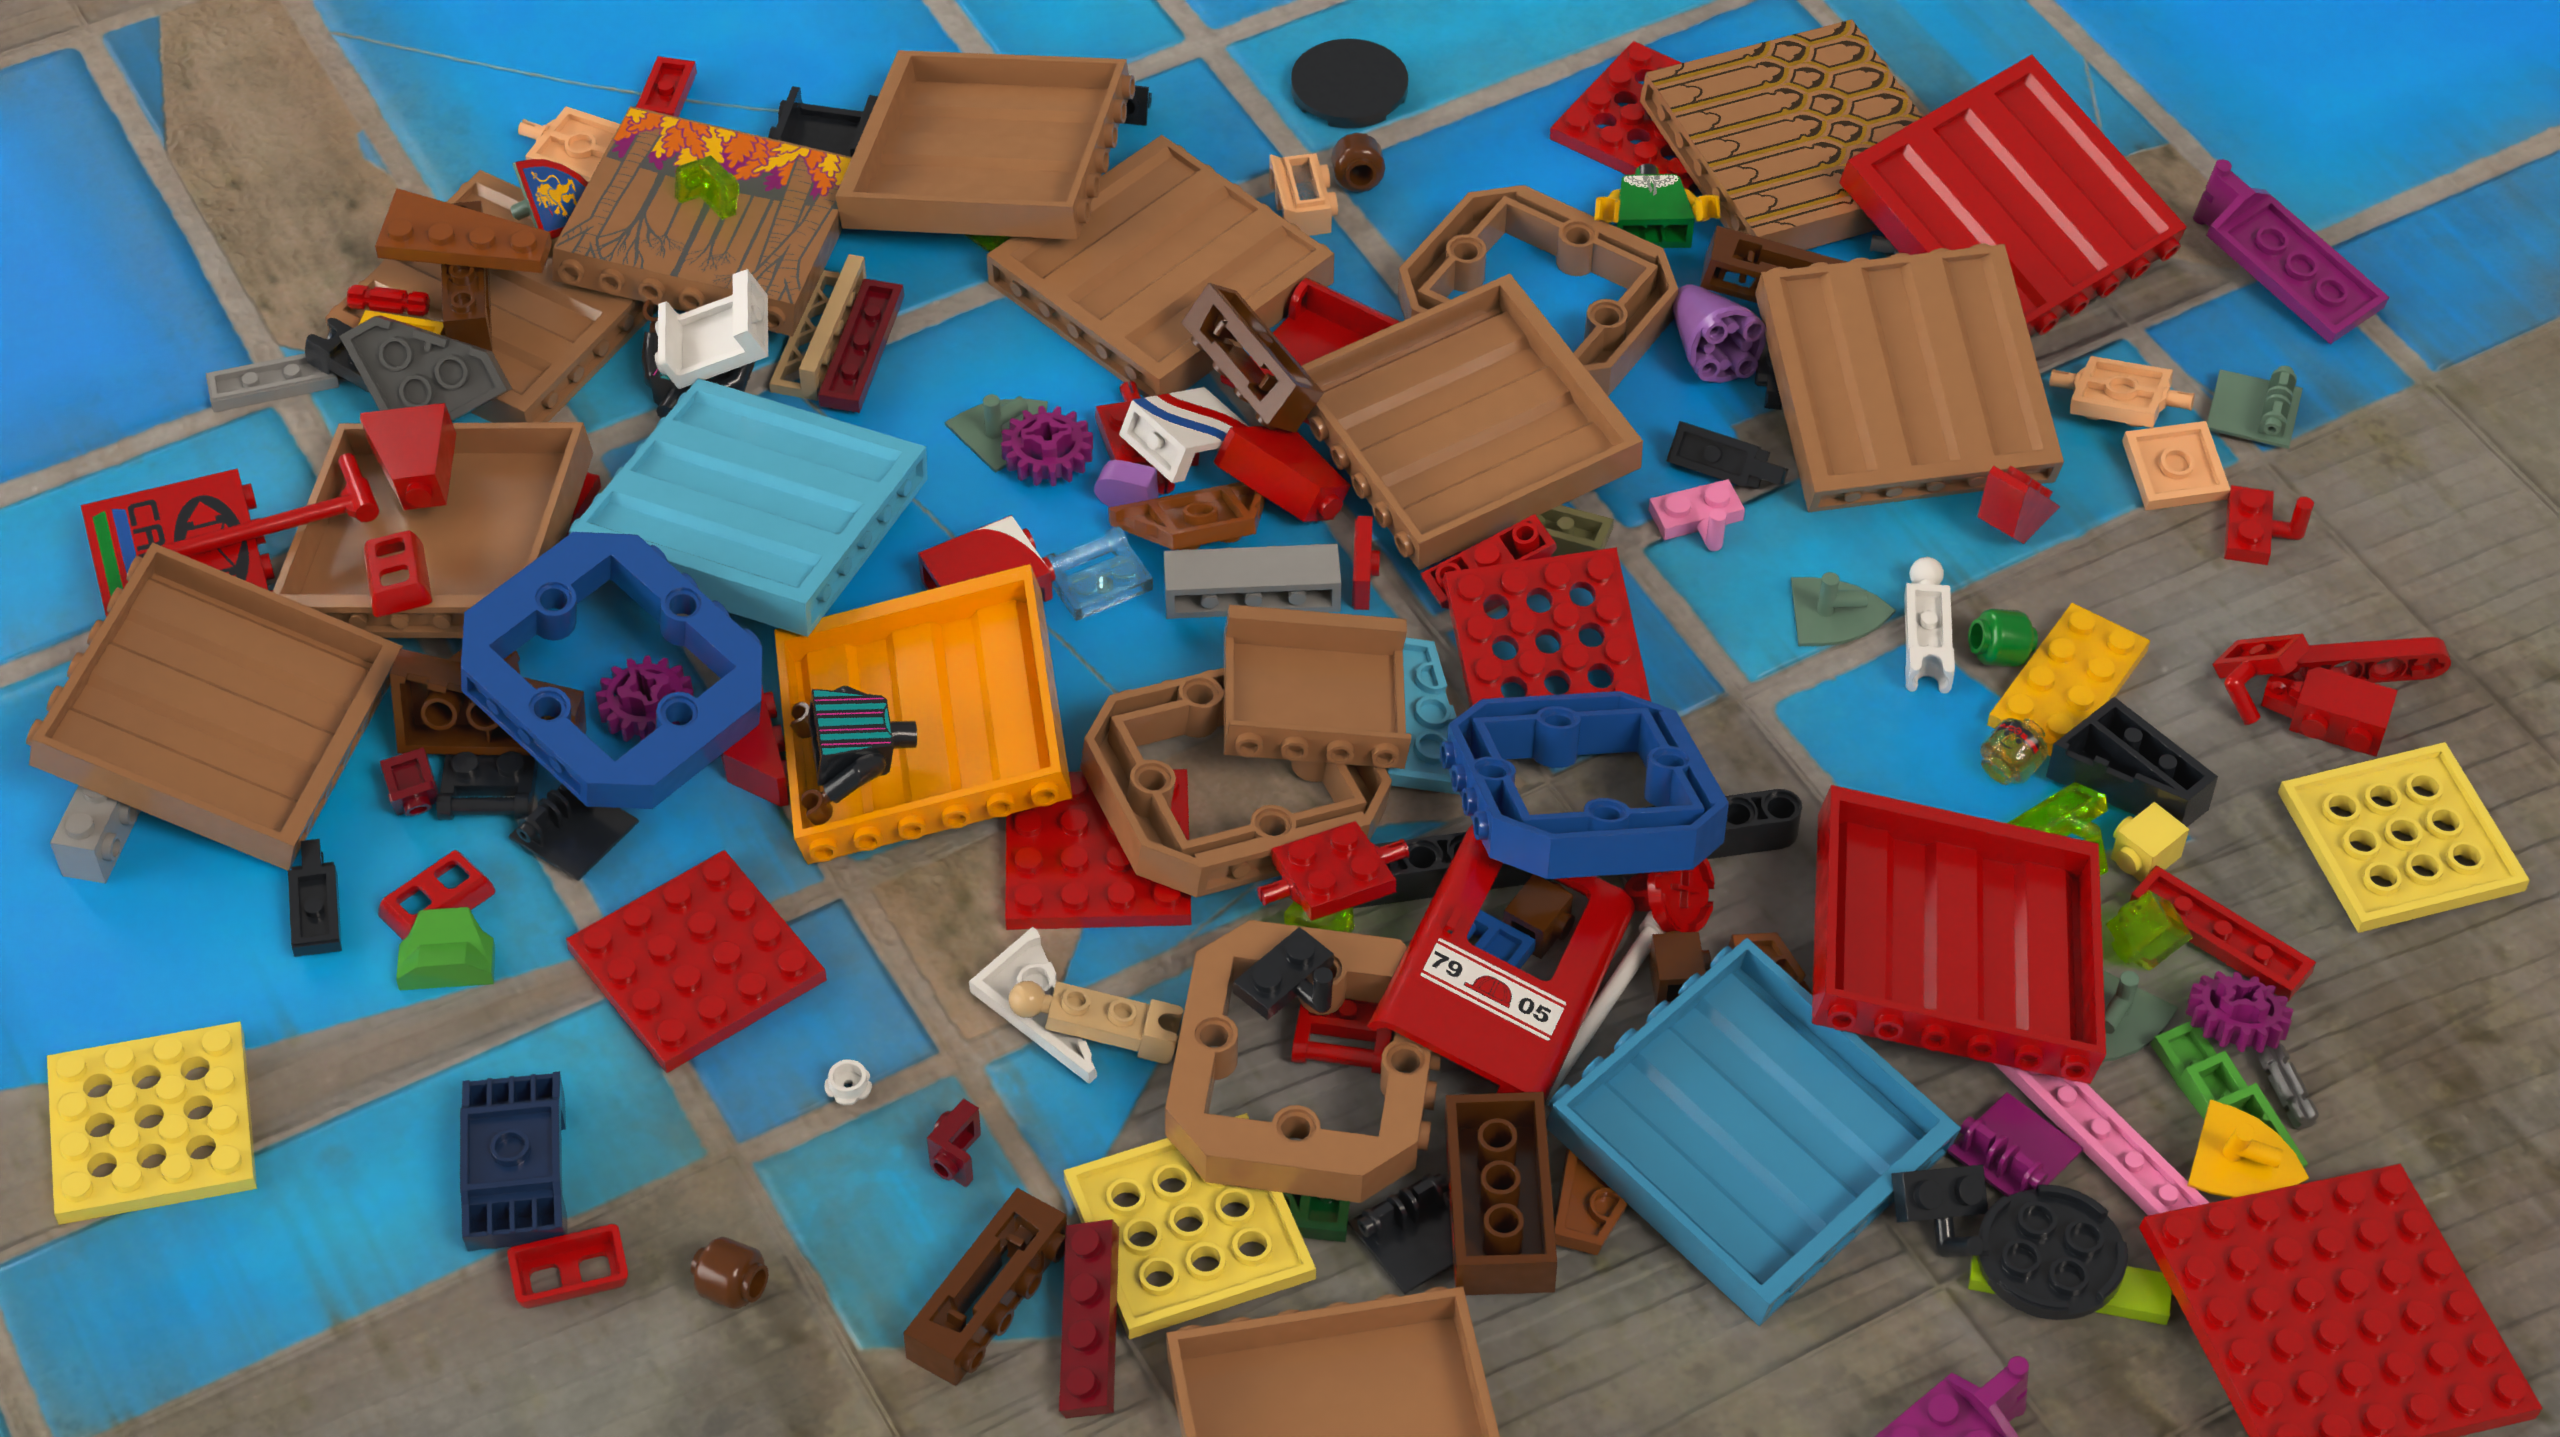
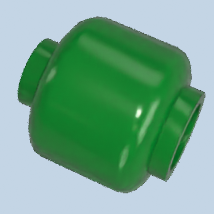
M1989 609L1982 612L1971 623L1968 643L1971 652L1984 665L2017 667L2024 664L2029 658L2030 653L2035 651L2038 643V634L2025 613L2019 610Z

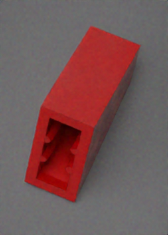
M440 403L361 413L360 421L370 447L403 510L447 505L457 434L446 404Z
M1265 426L1230 427L1213 461L1217 467L1303 522L1334 520L1341 510L1343 500L1351 487L1297 431L1295 433L1279 428L1273 431Z

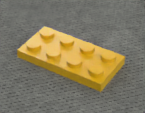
M2071 603L1990 712L1987 725L1996 729L2003 722H2015L2014 720H2017L2024 729L2029 730L2034 735L2035 739L2040 740L2038 742V751L2051 757L2053 744L2117 695L2147 653L2150 640ZM2010 733V734L2008 735V736H2010V737H2012V738H2014V739H2018V738H2019V737H2016V734H2015V733H2012V734Z

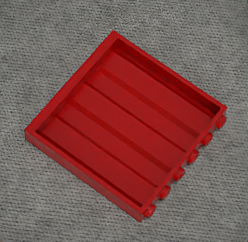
M2033 55L2026 57L1850 158L1839 181L1840 185L1899 253L1914 255L1929 253L1939 248L1957 250L1970 248L1982 243L1989 244L1990 246L2005 244L2030 337L2035 333L2039 335L2046 334L2058 323L2060 318L2067 314L2070 317L2079 314L2089 304L2090 300L2098 295L2101 298L2107 297L2117 289L2120 282L2128 277L2132 280L2137 279L2156 260L2160 259L2164 262L2170 259L2180 249L2179 241L2187 228Z
M1831 785L1818 814L1812 1024L2091 1084L2106 1056L2099 844Z

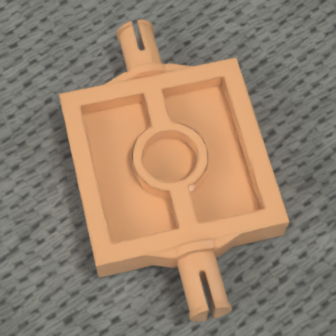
M566 106L556 119L545 125L523 119L518 126V134L536 140V143L525 155L526 160L546 159L563 164L589 182L620 124Z
M2090 356L2086 367L2077 372V374L2052 369L2049 381L2050 387L2054 386L2073 390L2070 414L2081 415L2091 420L2104 419L2122 422L2132 427L2144 426L2153 428L2159 413L2167 406L2191 411L2195 398V393L2170 390L2173 376L2172 369Z

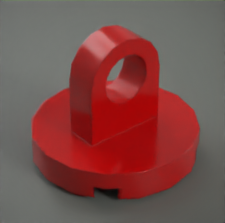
M1707 858L1693 870L1639 873L1632 877L1623 888L1633 899L1635 911H1651L1653 918L1665 932H1699L1706 925L1713 911L1714 901H1708L1709 889H1714L1715 882L1711 865Z

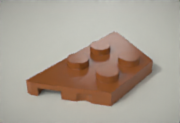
M1237 482L1109 507V523L1113 527L1172 550H1195L1202 544L1217 541L1231 543L1240 540L1242 536L1256 534L1266 497L1244 483Z

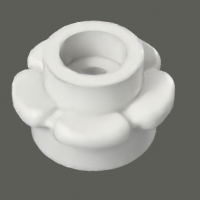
M839 1061L829 1070L828 1079L825 1080L824 1085L825 1092L829 1097H834L838 1104L853 1105L870 1094L872 1089V1083L869 1081L870 1074L858 1061ZM846 1084H853L851 1087L844 1086Z

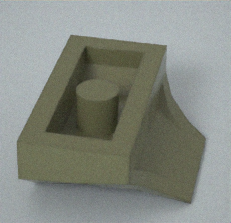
M1559 505L1537 516L1556 543L1557 549L1552 556L1605 549L1614 523L1612 518Z

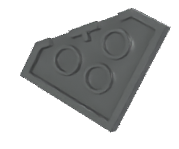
M381 315L374 316L339 336L380 411L445 403L453 422L512 390L492 351Z

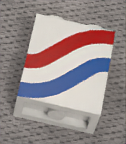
M1201 387L1133 399L1119 435L1171 483L1185 481L1195 453L1214 449L1219 451L1230 427L1249 426L1209 390Z

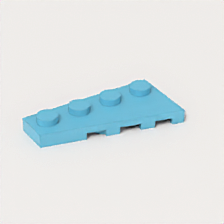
M1406 637L1403 648L1406 733L1411 734V743L1405 769H1385L1392 779L1391 786L1460 795L1459 792L1453 791L1451 774L1448 769H1443L1440 760V746L1442 742H1447L1448 724L1456 719L1457 716L1454 706L1449 704L1447 698V683L1435 642Z

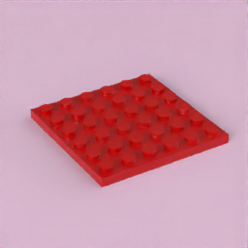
M2401 1163L2144 1216L2139 1226L2146 1243L2249 1437H2460L2536 1419L2543 1409Z

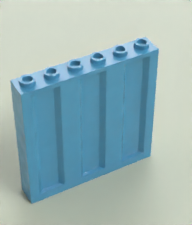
M1746 938L1734 949L1730 946L1723 948L1711 962V969L1704 975L1693 974L1680 988L1679 996L1670 1004L1666 1000L1659 1003L1647 1017L1646 1022L1648 1023L1640 1030L1636 1031L1634 1028H1631L1624 1033L1614 1046L1615 1051L1606 1059L1602 1056L1595 1058L1581 1075L1583 1079L1576 1085L1571 1087L1569 1084L1561 1087L1549 1101L1548 1105L1551 1107L1546 1128L1760 1327L1895 1202L1891 1173L1929 1170L1947 1153V1149L1954 1143L1961 1127L1855 1033L1812 1024L1813 996L1751 940Z

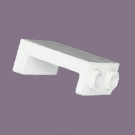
M748 269L733 274V295L682 314L676 313L667 301L658 304V321L655 323V330L658 336V351L655 353V362L660 373L664 376L667 375L676 387L681 389L694 384L698 378L706 380L768 357V295Z

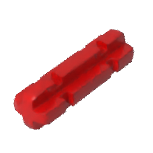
M355 284L348 288L347 305L352 309L364 310L369 307L370 311L403 314V312L407 311L408 315L424 316L429 312L430 297L425 292L413 291L408 294L407 290L382 287L370 289L369 286Z

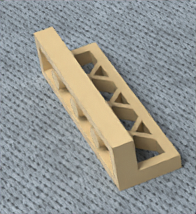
M848 254L841 273L823 270L794 335L789 337L770 380L769 387L771 393L815 401L819 400L818 393L862 281L866 279L865 258L863 256ZM825 285L834 286L830 298H827L823 293ZM822 314L818 326L815 327L810 321L811 318ZM810 342L805 355H802L798 347ZM799 370L800 383L784 380L786 375Z

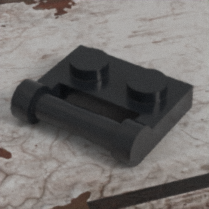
M514 751L505 752L501 755H475L472 752L445 754L441 788L436 802L438 820H453L454 815H515L516 819H521L523 816L528 817L533 811L539 762L532 756H523Z

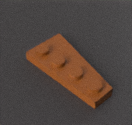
M396 188L375 248L377 257L382 259L543 273L552 241L549 231Z

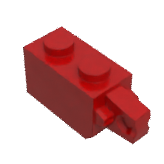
M2316 667L2308 670L2304 682L2270 676L2262 697L2261 706L2291 718L2289 731L2377 757L2398 690L2322 667Z

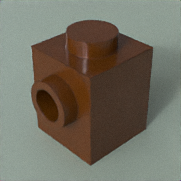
M1533 874L1505 908L1503 922L1536 939L1535 951L1532 955L1542 959L1557 938L1564 940L1573 927L1575 916L1571 914L1573 894L1566 891L1560 884L1547 881Z
M1669 931L1664 934H1652L1648 962L1655 1005L1657 1006L1664 1000L1670 1004L1679 996L1680 988L1693 974L1698 973L1702 976L1711 969L1710 951L1702 950L1699 932L1682 933L1680 931Z

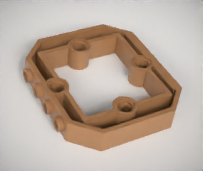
M1525 185L1468 192L1399 267L1398 300L1404 319L1406 320L1451 300L1447 297L1453 290L1469 292L1482 286L1485 281L1486 253L1504 233H1507L1555 255L1556 265L1565 274L1583 276L1591 272L1628 289L1618 301L1601 299L1589 305L1586 312L1584 341L1574 351L1579 361L1607 396H1609L1674 319L1672 308L1678 295V286L1664 248L1605 221H1595L1594 216Z
M1224 668L1207 670L1200 674L1175 680H1165L1158 684L1133 690L1128 689L1109 695L1084 738L1080 768L1136 875L1196 898L1281 876L1272 863V848L1353 821L1357 822L1370 841L1386 810L1392 779L1385 768L1291 761L1293 771L1300 778L1311 782L1322 781L1334 803L1293 814L1281 806L1264 805L1256 809L1252 814L1250 825L1187 840L1171 811L1176 780L1174 771L1162 761L1144 760L1137 746L1182 735L1194 738L1206 737L1211 735L1217 727L1223 726Z
M1249 920L1196 951L1165 1106V1136L1205 1182L1362 1203L1416 1169L1418 1150L1428 1151L1431 1122L1423 1121L1424 1110L1434 1111L1437 1082L1429 1081L1430 1070L1440 1071L1441 1055L1395 1032L1394 1041L1390 1042L1382 1053L1380 1089L1385 1100L1379 1136L1320 1129V1120L1316 1113L1301 1105H1290L1282 1108L1275 1114L1272 1122L1209 1114L1215 1080L1228 1077L1235 1071L1238 1064V1028L1234 1021L1227 1017L1233 981L1298 927H1301L1334 953V965L1329 968L1333 973L1331 1008L1325 1013H1319L1299 998L1300 1003L1305 1009L1317 1015H1328L1336 1012L1343 1005L1345 999L1379 1003L1407 946L1401 939ZM1290 1138H1299L1301 1140H1291Z

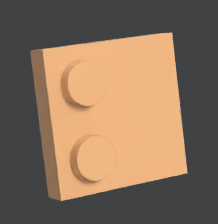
M2206 421L2125 432L2122 443L2145 511L2227 500L2231 489Z

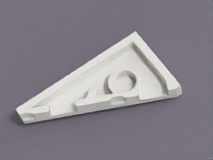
M1032 927L969 981L970 992L1090 1084L1097 1078V1071L1092 1062V1054L1086 1040L1083 1041L1080 1037L1045 1029L1048 1014L1040 1012L1039 1015L1032 1018H1022L1016 1015L1010 1008L1009 993L1015 984L1022 981H1033L1042 987L1045 994L1053 996L1057 981L1056 972L1052 963L1048 962L1041 946L1038 931Z

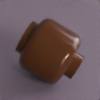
M1353 133L1341 138L1334 146L1331 160L1336 180L1343 188L1351 192H1364L1371 190L1380 183L1384 176L1385 163L1381 146L1373 137L1363 133Z
M727 1237L714 1239L706 1247L700 1248L694 1255L691 1263V1273L694 1275V1286L697 1293L703 1298L732 1309H740L748 1305L749 1302L757 1301L764 1292L768 1282V1268L764 1263L761 1252L756 1248Z

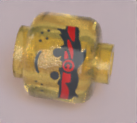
M2007 718L2002 720L1983 741L1980 748L1983 759L1981 765L1985 772L2003 785H2009L2010 783L2022 784L2028 781L2043 764L2048 755V748L2043 740L2045 737L2043 729L2030 719L2021 721L2015 718Z

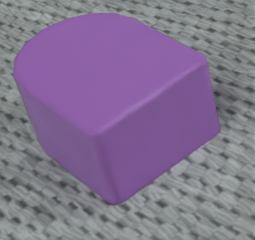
M1123 460L1108 461L1095 483V495L1102 503L1109 507L1158 498L1157 470L1154 467Z

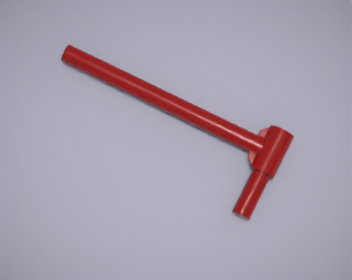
M346 453L338 459L346 481V486L340 493V497L162 546L189 557L344 513L357 518L361 522H370L379 515V507L368 480L362 476L355 456L351 453Z

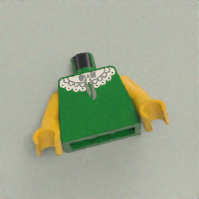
M1653 164L1640 165L1636 169L1635 175H1625L1622 177L1621 189L1613 190L1608 197H1597L1594 214L1595 221L1614 222L1616 227L1662 248H1691L1694 222L1707 221L1710 218H1721L1719 196L1703 195L1696 197L1689 189L1683 187L1678 175L1659 174L1658 168Z

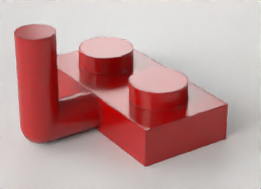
M2231 485L2227 502L2224 559L2268 565L2271 555L2272 537L2300 540L2305 536L2314 506L2312 499L2308 497L2297 499L2291 522L2272 520L2274 491Z
M2303 633L2237 640L2212 664L2219 678H2226L2224 681L2225 688L2245 725L2253 724L2261 718L2245 684L2257 675L2272 674L2274 677H2280L2292 672L2298 666L2297 661L2310 649Z

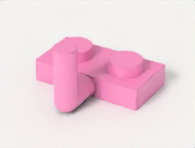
M1727 479L1650 498L1648 511L1664 540L1699 532L1706 547L1710 551L1716 552L1723 546L1725 525L1743 521L1745 508L1730 480Z

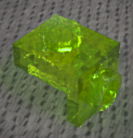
M711 155L676 168L675 198L680 203L701 197L721 219L736 215L739 184L735 176L728 173Z

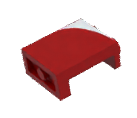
M1012 515L918 553L921 582L927 590L1031 564L1042 591L1043 601L1046 602L1053 599L1052 582L1056 580L1054 568L1047 557H1040L1036 551V545L1031 533L1027 528L1021 529Z

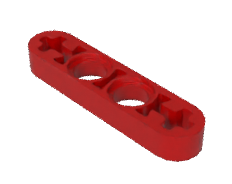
M2437 637L2309 645L2310 649L2297 661L2298 666L2292 672L2281 676V678L2304 682L2308 670L2322 667L2372 683L2436 678L2444 674L2451 666V659L2446 644ZM2394 658L2386 663L2377 664L2385 659ZM2351 661L2343 666L2334 667L2339 663Z

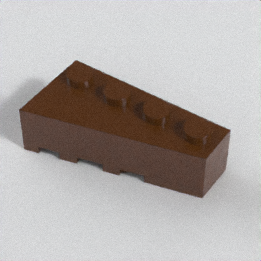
M400 648L390 671L398 754H404L424 747L427 754L472 752L475 755H501L505 752L514 751L523 756H531L461 691V662ZM523 677L535 689L549 686L565 692L571 703V722L586 734L584 691ZM544 716L541 719L552 720L554 717Z

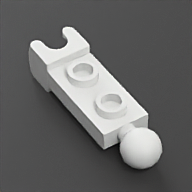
M1927 556L1919 558L1912 564L1909 572L1912 583H1906L1904 593L1907 661L1905 667L1906 689L1910 692L1916 691L1918 680L1929 676L1936 679L1939 691L1947 694L1952 688L1955 671L1950 586L1940 585L1944 577L1943 567L1936 559Z

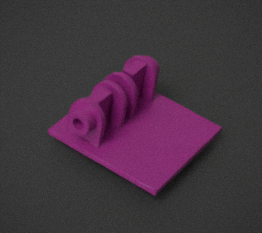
M2008 1092L1979 1119L1975 1120L1971 1116L1966 1118L1959 1131L1963 1135L1947 1149V1153L1965 1166L1983 1165L1985 1181L2006 1197L2021 1191L2037 1189L2038 1185H2049L2083 1151V1147Z

